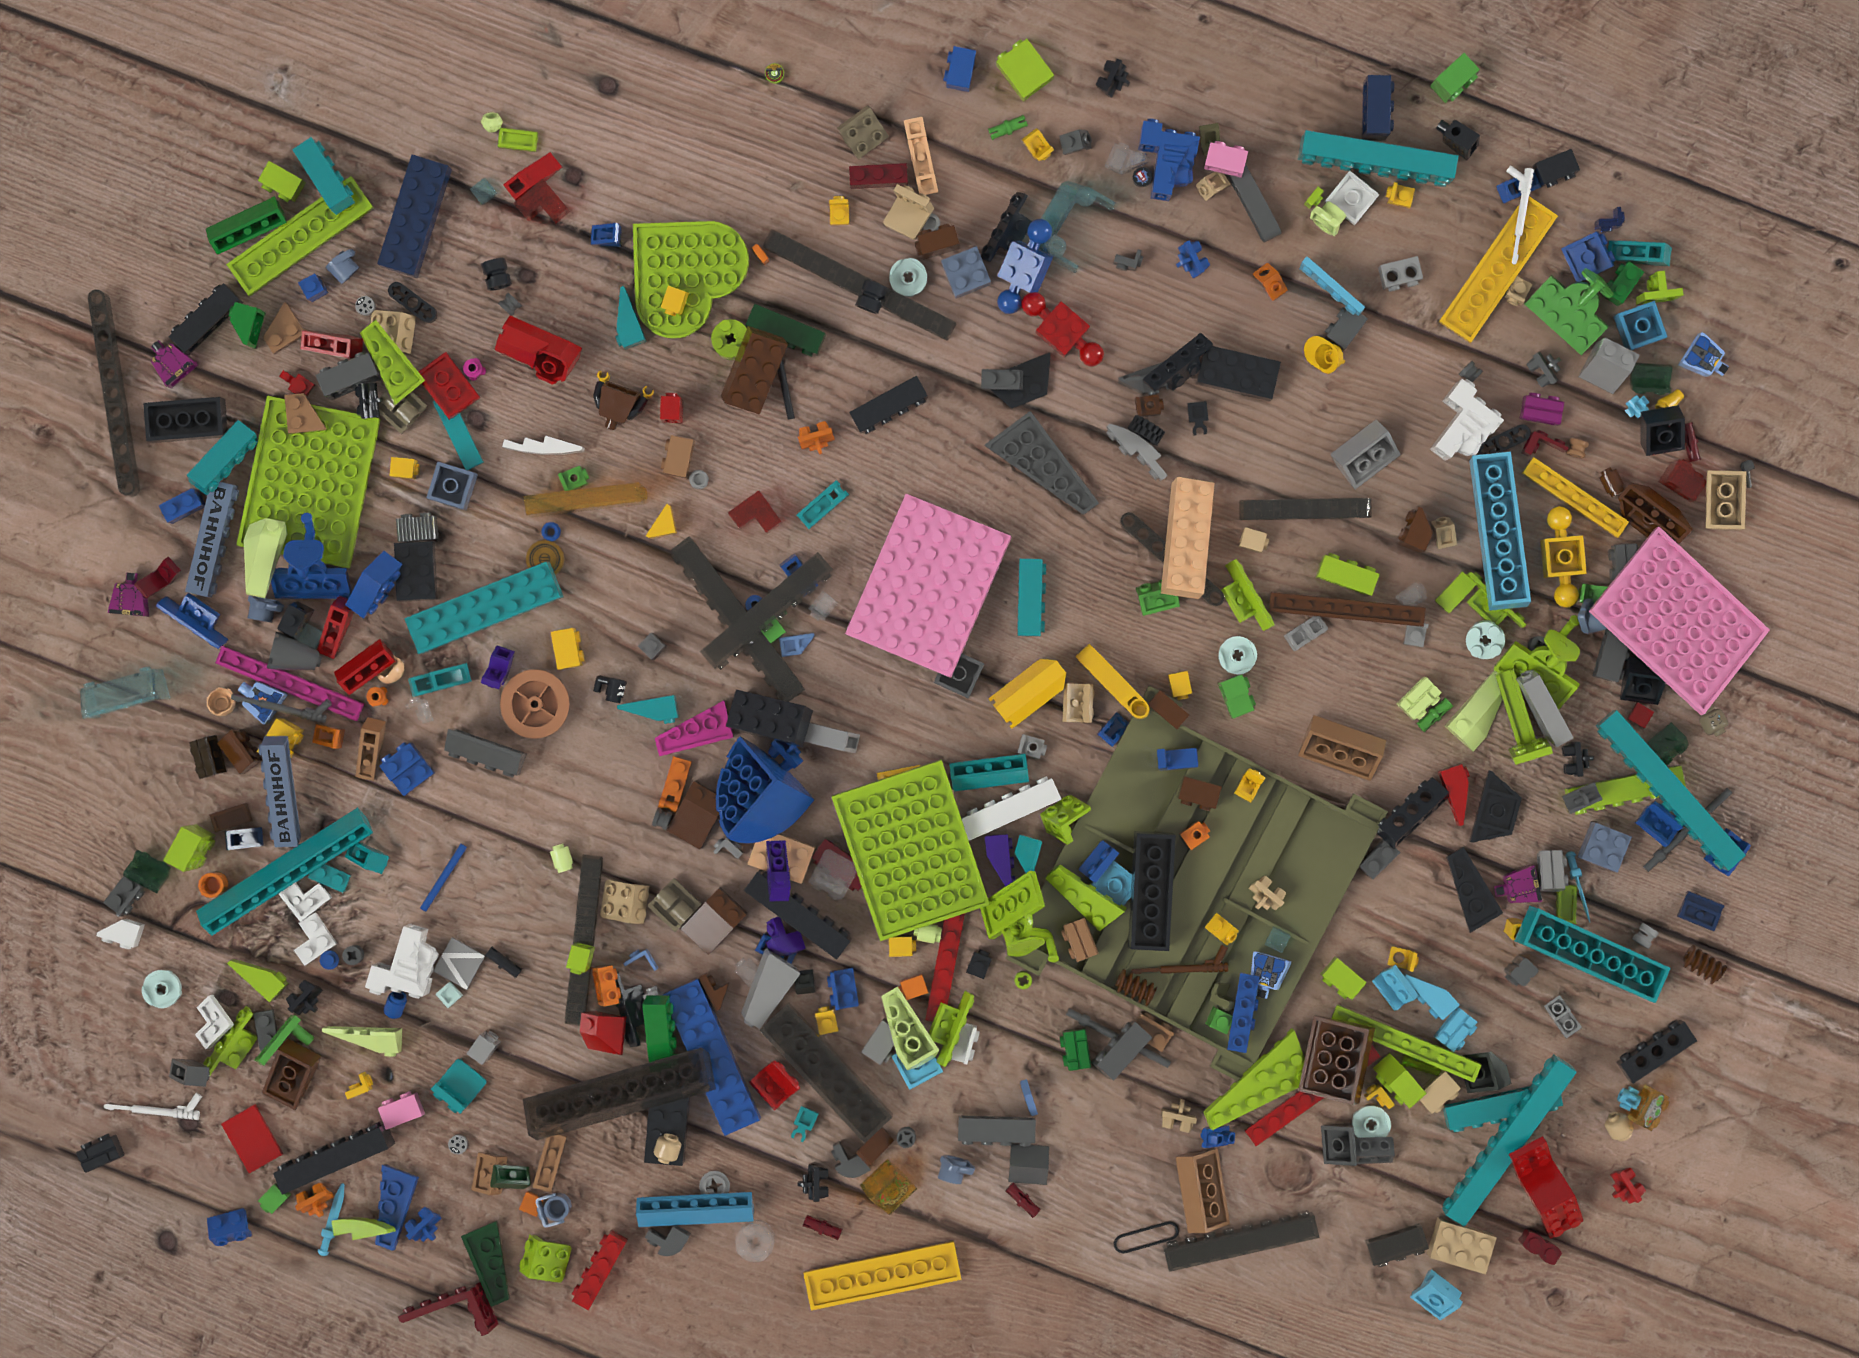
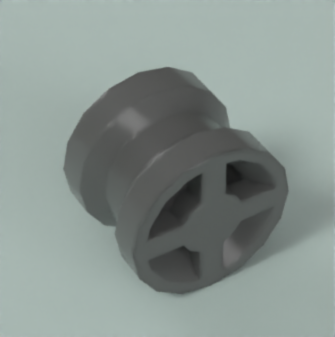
M507 293L505 295L506 298L503 301H499L498 304L509 315L513 316L514 311L522 305L512 295Z
M1471 361L1459 375L1473 382L1483 371L1480 368L1478 369L1475 363Z
M1542 636L1533 637L1528 642V649L1531 651L1537 647L1547 646Z
M657 808L652 826H660L663 830L667 831L673 813H666L662 809Z
M358 945L347 947L342 955L343 960L348 965H356L363 960L364 951Z
M910 1127L901 1128L897 1134L898 1145L903 1148L912 1147L916 1140L915 1131Z

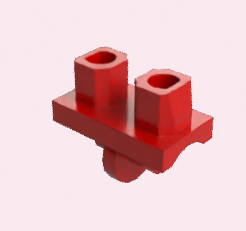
M1625 1168L1610 1174L1615 1181L1612 1185L1615 1189L1612 1193L1614 1198L1620 1197L1623 1202L1627 1200L1629 1204L1642 1201L1641 1196L1646 1190L1641 1183L1634 1185L1631 1183L1630 1180L1635 1177L1632 1168Z

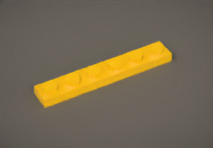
M1534 457L1521 473L1616 538H1619L1629 523L1625 518Z

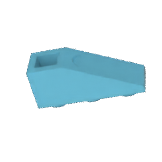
M1405 973L1403 974L1419 995L1417 999L1422 1004L1426 1003L1430 1007L1428 1011L1435 1019L1439 1017L1441 1020H1444L1460 1005L1447 990Z

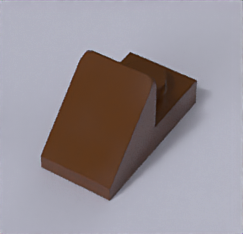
M706 972L698 978L717 1012L722 1007L729 982L715 989L714 986L717 984L713 976H708Z

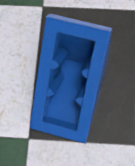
M619 223L592 225L591 245L621 247L622 227Z
M1116 712L1100 729L1097 735L1113 747L1124 734L1129 722Z

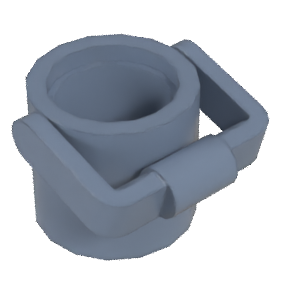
M349 249L345 252L341 251L325 268L343 284L360 267L351 259L356 254L355 250Z
M249 595L250 607L247 618L272 623L274 611L282 612L284 605L279 600Z
M1585 599L1578 613L1581 630L1587 634L1607 629L1589 612L1594 605L1593 599Z
M943 1155L940 1158L941 1166L938 1179L953 1184H962L964 1174L973 1175L975 1167L968 1160L951 1155Z
M551 1193L536 1199L539 1219H541L545 1228L565 1222L564 1218L572 1207L571 1200L566 1194ZM549 1198L545 1206H543L541 1200ZM547 1218L555 1222L548 1223Z

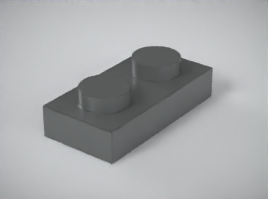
M274 1009L253 1013L260 1051L264 1049L278 1031Z

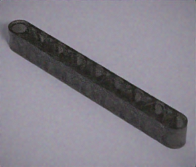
M583 854L573 944L578 942L594 946L603 856ZM592 961L590 969L585 973L579 975L570 972L565 1024L580 1026L581 1013L587 1012Z

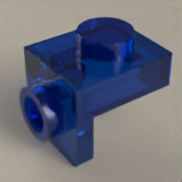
M1621 207L1613 209L1614 218L1598 219L1595 221V230H1601L1602 233H1606L1620 228L1625 221L1624 212H1621Z

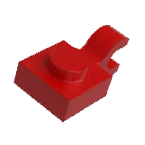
M283 370L279 376L291 384L288 390L294 394L304 393L308 397L315 386L314 383L299 373L295 378Z

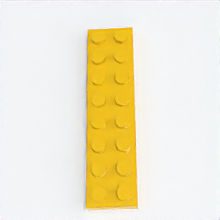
M1530 196L1523 234L1519 240L1517 263L1513 265L1512 258L1516 240L1515 229L1519 205L1438 321L1469 343L1473 341L1558 217V215Z
M954 1241L803 1272L811 1310L962 1280Z

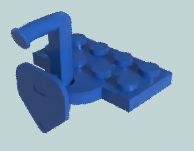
M310 513L302 514L301 521L306 529L305 539L292 540L285 545L283 557L289 563L288 568H275L271 580L275 599H337L339 595L348 599L352 593L347 568L326 567L325 563L321 561L324 546L322 542L314 540L315 529L312 515Z

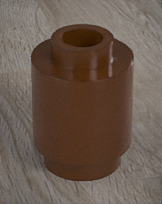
M1609 467L1600 472L1602 476L1599 479L1607 494L1609 493L1613 497L1624 490L1623 486L1625 484L1617 469L1612 470Z

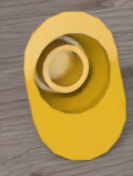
M1312 336L1306 341L1304 355L1307 361L1323 373H1333L1336 368L1345 363L1342 349L1338 345L1332 344L1320 336Z

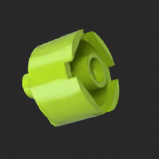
M733 319L723 320L717 324L712 332L711 342L718 355L726 360H735L747 328L741 322ZM734 336L736 341L729 344L727 338Z

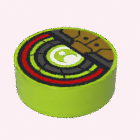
M776 63L768 65L765 70L766 79L772 84L780 83L784 78L782 66Z

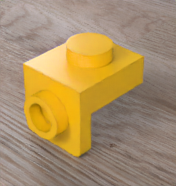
M1037 128L1022 139L1033 158L1038 161L1047 159L1054 150Z
M1249 768L1242 776L1234 794L1251 803L1265 777L1259 771Z
M1218 913L1205 926L1210 933L1225 945L1232 943L1239 932L1238 929Z

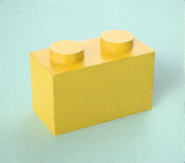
M576 628L552 631L551 637L557 670L582 666V661H585L583 650H579L578 643L581 642L580 632L576 631Z

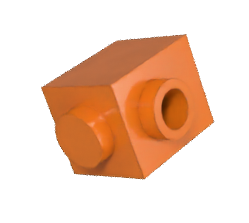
M1196 821L1180 832L1179 835L1188 848L1193 850L1210 838L1208 835L1210 830L1204 822Z

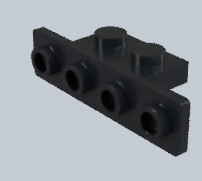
M1016 192L1011 197L1007 210L1001 215L998 226L992 231L990 240L982 249V260L991 262L999 247L1008 252L1012 241H1023L1027 234L1028 226L1032 221L1019 213L1028 195Z
M1199 333L1143 378V382L1154 392L1166 383L1167 387L1174 391L1177 387H1181L1187 379L1199 372L1201 369L1199 357L1212 348L1213 343L1202 333Z
M617 972L618 979L615 982L616 988H620L621 999H619V1004L615 1005L619 1009L620 1016L626 1017V1042L630 1047H637L641 1043L636 1027L644 1024L642 1006L644 992L641 984L624 990L620 974Z

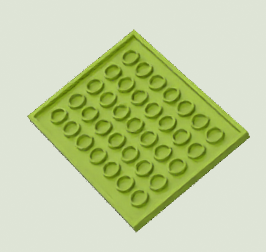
M267 396L236 546L244 547V538L249 524L268 518L283 521L286 524L287 536L280 554L283 555L285 545L289 541L305 539L306 529L301 521V516L304 513H310L315 529L314 540L322 542L324 546L321 561L325 564L350 569L381 419H361V416L356 413L312 405L320 420L326 426V430L288 434L285 399Z
M942 759L831 796L880 941L990 905Z

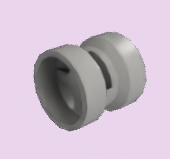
M1642 923L1639 927L1640 931L1633 936L1632 940L1649 949L1652 945L1651 941L1659 933Z

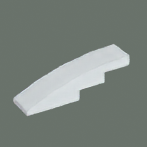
M545 436L543 443L525 438L522 445L504 439L502 445L506 449L540 455L573 454L584 452L585 449L582 446Z

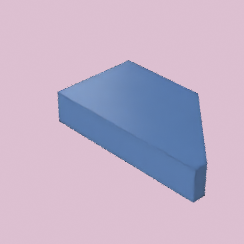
M810 633L779 638L782 657L802 654L815 634Z
M1027 1079L1022 1080L1020 1084L1030 1115H1038Z

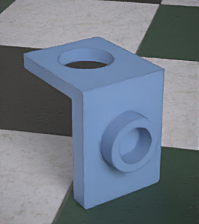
M639 949L629 955L630 959L623 963L624 966H627L645 955L653 970L656 971L658 969L648 949L642 952Z

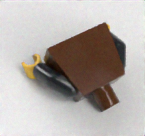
M598 371L597 377L599 381H597L593 393L595 405L599 409V415L607 418L605 427L615 430L618 422L624 424L627 420H633L643 411L648 402L647 399L652 398L654 390H652L651 394L647 395L645 393L647 386H645L642 390L643 396H640V392L609 382L610 375L608 372L605 378H601L602 371Z

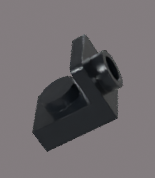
M979 949L978 952L974 951L966 973L984 979L992 961V957L989 956L990 953Z

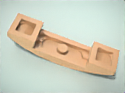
M923 117L904 120L919 195L920 193L925 195L938 193Z

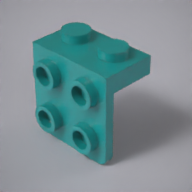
M457 1059L431 1090L434 1092L433 1096L440 1101L444 1100L449 1104L447 1107L452 1112L461 1114L486 1085L487 1081L462 1059Z

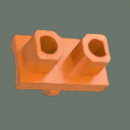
M826 421L816 424L818 431L813 433L810 432V428L807 426L799 428L800 436L798 440L801 449L818 450L819 455L823 454L821 448L827 447V442L835 440L831 427L829 428Z
M317 1183L312 1187L314 1196L309 1197L306 1191L296 1195L298 1204L295 1205L297 1211L302 1213L308 1212L310 1216L316 1214L318 1217H322L324 1215L323 1209L328 1207L326 1201L334 1198V1196L323 1183Z

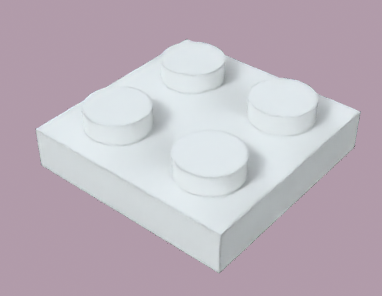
M1349 171L1325 202L1330 201L1346 214V219L1355 225L1380 194Z

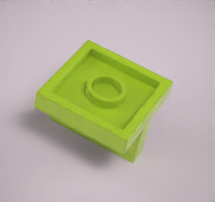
M1665 270L1657 271L1650 275L1647 280V290L1650 292H1644L1637 296L1636 305L1647 304L1655 301V303L1675 301L1684 296L1683 288L1667 290Z

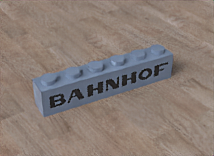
M219 482L217 489L207 495L185 592L212 598L213 594L217 591L216 578L221 573L222 565L220 561L226 552L224 544L226 538L228 539L230 535V520L233 519L235 514L233 505L234 501H237L239 497V490H237L238 486Z
M264 736L262 743L259 744V755H262L263 759L261 762V771L265 773L263 787L264 790H267L266 806H269L270 810L268 812V822L272 824L270 838L274 840L275 847H298L301 832L288 736Z

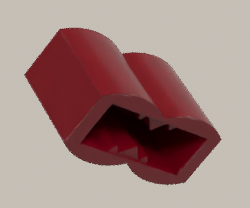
M1525 1229L1518 1239L1526 1250L1537 1254L1548 1264L1555 1265L1562 1255L1561 1250L1549 1240L1543 1239L1531 1229Z

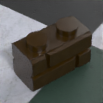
M217 735L189 742L190 752L196 766L195 771L199 779L227 772L221 749L217 744Z

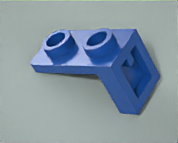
M1196 748L1168 751L1157 749L1158 769L1160 771L1198 767Z

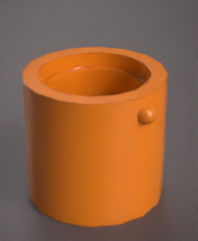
M221 872L207 873L200 878L198 883L201 895L209 898L220 896L227 891L229 885L227 877Z

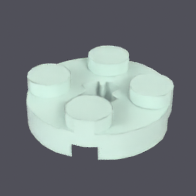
M914 258L898 260L892 266L889 274L892 289L904 297H914L921 293L927 284V273L924 265ZM908 272L913 274V281H908L907 283L904 281L905 277L903 275L905 273L908 275Z
M1489 620L1479 621L1467 632L1466 645L1472 656L1480 659H1491L1502 652L1505 645V634L1501 627ZM1486 635L1488 639H1491V642L1484 644L1480 641V638L1483 639L1482 636Z
M1234 636L1225 640L1220 646L1218 659L1222 668L1227 672L1236 675L1244 674L1255 665L1257 650L1255 645L1247 638ZM1235 650L1243 653L1240 661H1236V658L1233 659L1232 657L1235 654Z
M170 970L154 971L145 978L142 986V996L151 1006L153 1005L161 1009L170 1007L182 995L181 982ZM159 984L166 986L165 994L162 992L158 993L157 988H159Z
M1366 1105L1359 1108L1353 1114L1351 1124L1354 1126V1134L1357 1138L1386 1137L1388 1132H1390V1118L1381 1107ZM1373 1119L1372 1121H1376V1125H1374V1129L1369 1130V1127L1366 1128L1368 1120Z

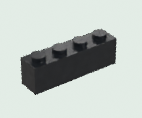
M226 284L217 285L212 290L213 294L208 299L204 298L194 312L191 311L185 316V321L181 325L178 324L171 330V334L168 337L185 354L190 355L229 317V310L231 306H234L235 302L244 303Z
M916 375L849 413L860 434L865 433L867 435L876 430V425L881 423L883 426L892 421L891 417L897 414L902 416L909 412L908 408L915 405L918 407L924 404L928 395Z

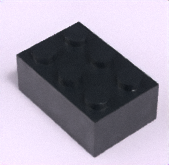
M435 542L394 543V558L402 564L399 570L401 574L396 580V600L399 602L438 600Z

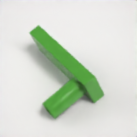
M290 1015L255 1058V1061L259 1065L264 1066L290 1033L306 1046L313 1041L314 1036L298 1024L301 1019L296 1015Z

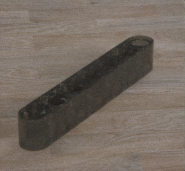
M1372 498L1239 501V520L1372 518Z
M1128 512L1122 515L1119 522L1121 528L1164 565L1166 542L1135 514ZM1127 516L1132 517L1134 520V524L1131 527H1127L1123 523V519ZM1140 529H1145L1148 532L1147 539L1143 540L1138 537ZM1154 542L1162 544L1161 552H1155L1152 549ZM1206 578L1204 594L1200 598L1210 606H1219L1224 601V594ZM1211 593L1219 594L1220 600L1218 603L1211 602Z

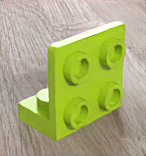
M1068 795L1053 806L1048 807L1040 816L1046 832L1068 845L1073 842L1072 830L1069 825L1091 811V807L1076 797Z

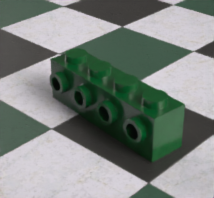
M755 303L746 322V327L750 326L783 337L788 344L787 348L792 350L795 347L802 350V354L809 357L813 355L818 356L826 337L825 332Z

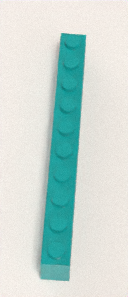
M1612 710L1596 725L1599 729L1597 731L1603 739L1607 738L1612 743L1610 747L1617 754L1620 753L1624 757L1623 762L1630 769L1633 767L1636 770L1637 778L1650 786L1649 791L1656 798L1660 797L1663 801L1661 803L1668 812L1672 811L1676 815L1674 819L1677 823L1689 830L1687 833L1694 841L1698 840L1702 845L1700 846L1701 850L1706 855L1710 854L1715 859L1713 863L1720 870L1729 871L1746 856L1617 710Z
M357 807L298 845V847L293 848L199 908L196 912L201 926L213 936L371 835L373 831L368 818Z
M1555 1054L1545 1061L1544 1068L1540 1074L1535 1075L1532 1085L1522 1093L1519 1103L1511 1108L1510 1115L1501 1122L1498 1132L1495 1136L1490 1137L1485 1150L1478 1154L1474 1165L1467 1169L1464 1179L1456 1184L1453 1194L1444 1201L1442 1209L1446 1216L1463 1227L1466 1226L1512 1163L1509 1154L1525 1145L1577 1073L1573 1066Z

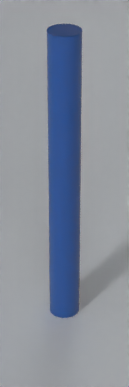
M462 843L459 845L420 909L427 912L467 849L466 845Z

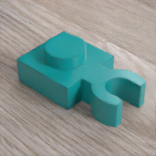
M801 1105L794 1121L798 1128L793 1130L791 1138H794L796 1133H801L802 1138L800 1142H804L806 1138L805 1130H812L819 1113Z

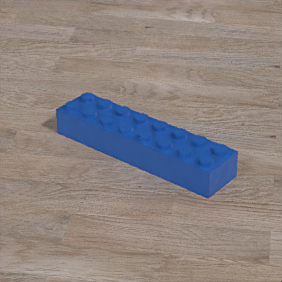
M699 978L665 992L663 995L669 996L670 1003H673V1014L671 1016L675 1021V1025L724 1136L760 1121V1113Z

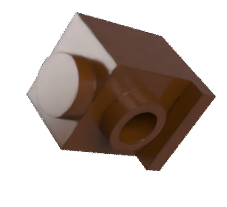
M1159 394L1135 398L1136 412L1141 417L1160 415L1161 410H1164L1163 398L1159 399ZM1148 402H1152L1154 404V407L1152 409H1149L1147 407Z

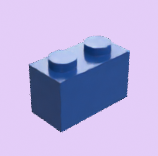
M954 46L953 52L949 51L947 63H950L949 70H945L943 80L947 82L946 88L969 92L976 50Z
M191 488L158 506L167 523L174 524L205 508V502L199 490Z

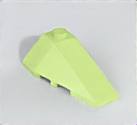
M265 518L249 524L244 538L246 595L266 597L287 536L285 522Z
M1495 670L1444 726L1473 752L1487 737L1503 700L1495 674L1498 672Z
M896 987L882 995L881 999L896 1054L906 1070L920 1067L935 1058L939 1049L900 989Z
M325 1026L322 1028V1032L378 1053H384V1056H396V1053L402 1051V1028Z

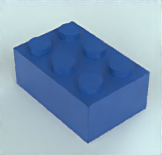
M383 551L362 572L345 605L363 619L368 614L372 615L377 610L378 604H383L389 597L387 593L393 589L395 585L393 582L400 576L399 570L402 564Z

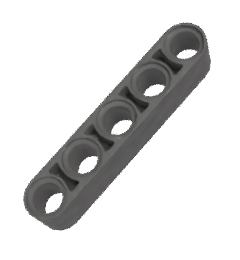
M1246 163L1242 178L1226 174L1261 240L1265 243L1282 234Z

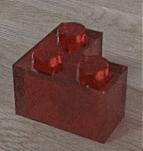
M544 179L540 180L514 202V205L528 221L544 209L556 224L570 212Z
M1685 459L1670 462L1658 481L1689 502H1694L1706 485V480L1703 479L1704 476L1692 468V464Z
M757 491L728 512L739 529L744 528L756 519L768 534L783 523L760 491Z

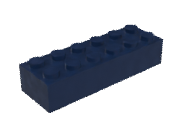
M411 154L377 262L380 267L418 279L452 171L448 165Z

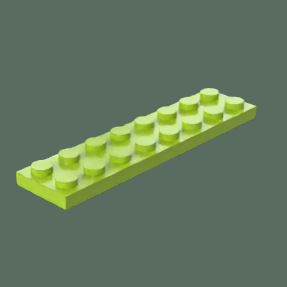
M352 176L342 183L344 186L348 185L354 193L351 196L355 201L354 204L335 215L323 197H320L289 219L287 223L272 231L226 264L248 296L256 293L374 209Z

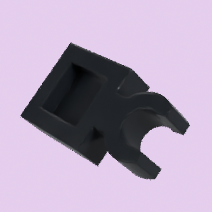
M1207 401L1187 403L1189 423H1195L1192 429L1193 436L1197 435V428H1202L1203 434L1206 435L1207 427L1203 424V421L1209 420Z

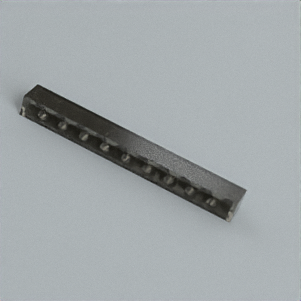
M689 536L671 550L673 552V555H671L677 565L680 563L685 568L683 573L689 580L693 579L697 584L694 586L700 595L704 594L707 597L706 603L712 611L714 609L717 610L720 614L717 618L723 626L726 624L731 629L729 634L735 641L739 640L743 646L740 648L746 656L751 655L754 659V662H752L753 666L758 672L763 671L766 675L763 679L769 687H775L777 690L775 695L778 699L790 702L805 691V687L774 646L767 640L755 621L693 539Z

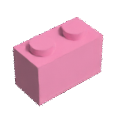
M1220 141L1210 143L1204 169L1242 178L1248 151L1241 146L1228 147Z
M411 1091L401 1094L400 1099L395 1101L393 1098L383 1101V1105L378 1108L386 1130L425 1114L418 1093L411 1094Z

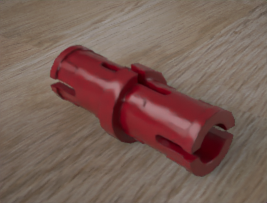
M1693 422L1686 423L1685 446L1689 462L1701 460L1697 445L1699 441L1695 437Z
M1014 1182L1005 1190L1017 1202L1016 1205L1018 1207L1021 1206L1032 1218L1040 1212L1041 1209L1029 1198L1030 1196L1027 1193L1024 1194Z
M809 1215L806 1216L803 1227L818 1232L819 1235L824 1234L836 1240H839L843 1230L827 1223L826 1220H818Z

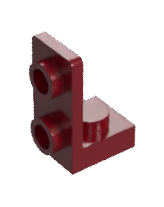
M1537 430V432H1531L1521 454L1530 456L1532 453L1535 454L1540 445L1538 441L1561 452H1566L1569 447L1565 446L1564 441L1557 438L1552 440L1547 437V433Z
M168 556L155 571L137 581L134 586L145 598H149L172 584L181 572V569Z

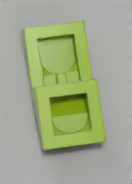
M1462 571L1435 599V602L1449 614L1477 584Z

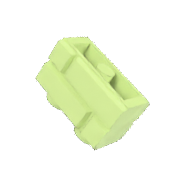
M1422 677L1396 704L1412 720L1416 718L1420 720L1427 713L1425 709L1430 704L1434 706L1441 699L1439 695L1442 692L1427 677Z

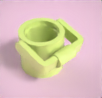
M1327 201L1322 208L1316 206L1312 210L1310 219L1321 230L1335 236L1339 231L1340 224L1347 216L1339 207Z

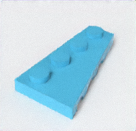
M1309 257L1302 261L1299 269L1314 280L1322 289L1329 292L1337 302L1343 303L1348 312L1358 316L1363 312L1365 306Z

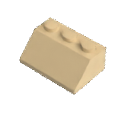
M1707 470L1705 529L1744 530L1746 471Z

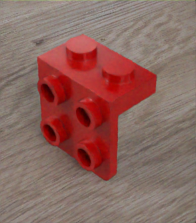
M775 1060L765 1066L749 1081L750 1085L773 1110H776L786 1099L800 1089L798 1081L793 1076L788 1075L783 1064Z

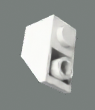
M123 919L97 932L96 936L101 937L103 942L112 944L114 941L120 943L122 948L131 949V947L138 946L145 924L130 919Z

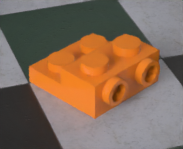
M612 965L591 967L598 1005L605 1007L619 1004L621 992L619 987L616 988L615 980L618 979L616 968H613Z

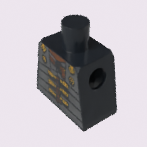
M1442 119L1436 127V130L1443 134V143L1467 161L1479 146L1480 135L1457 120H1454L1450 125Z
M299 601L289 604L277 627L278 631L299 641L314 609Z

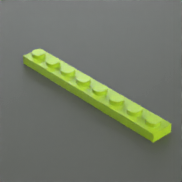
M1336 1005L1331 1019L1375 1028L1374 1042L1471 1082H1475L1482 1066L1481 1063L1340 1005Z

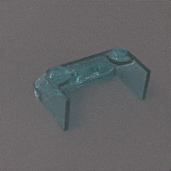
M1065 181L1059 186L1041 219L1046 220L1051 225L1052 235L1047 242L1040 244L1038 250L1052 256L1053 261L1076 274L1079 266L1063 257L1066 243L1061 237L1057 236V233L1075 202L1087 207L1096 201L1111 211L1116 202L1090 187Z
M150 666L139 669V673L103 683L83 684L84 688L80 689L83 719H99L100 715L154 700L170 699L163 670L151 669Z

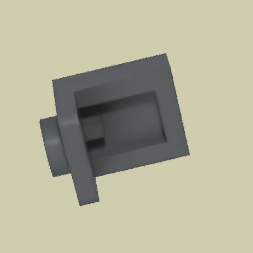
M1078 129L1059 136L1064 155L1080 150L1092 149V139L1087 130Z
M1139 249L1135 259L1116 254L1113 264L1117 265L1116 268L1122 271H1127V269L1135 271L1136 266H1141L1144 256L1140 255L1141 250Z

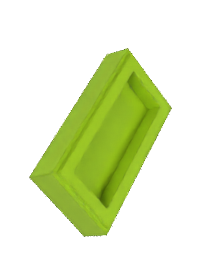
M500 128L497 147L536 152L539 133Z
M1577 885L1565 886L1563 891L1556 894V917L1576 924Z

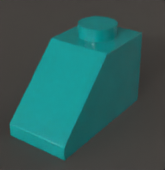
M358 842L347 849L344 857L363 869L382 874L390 856Z

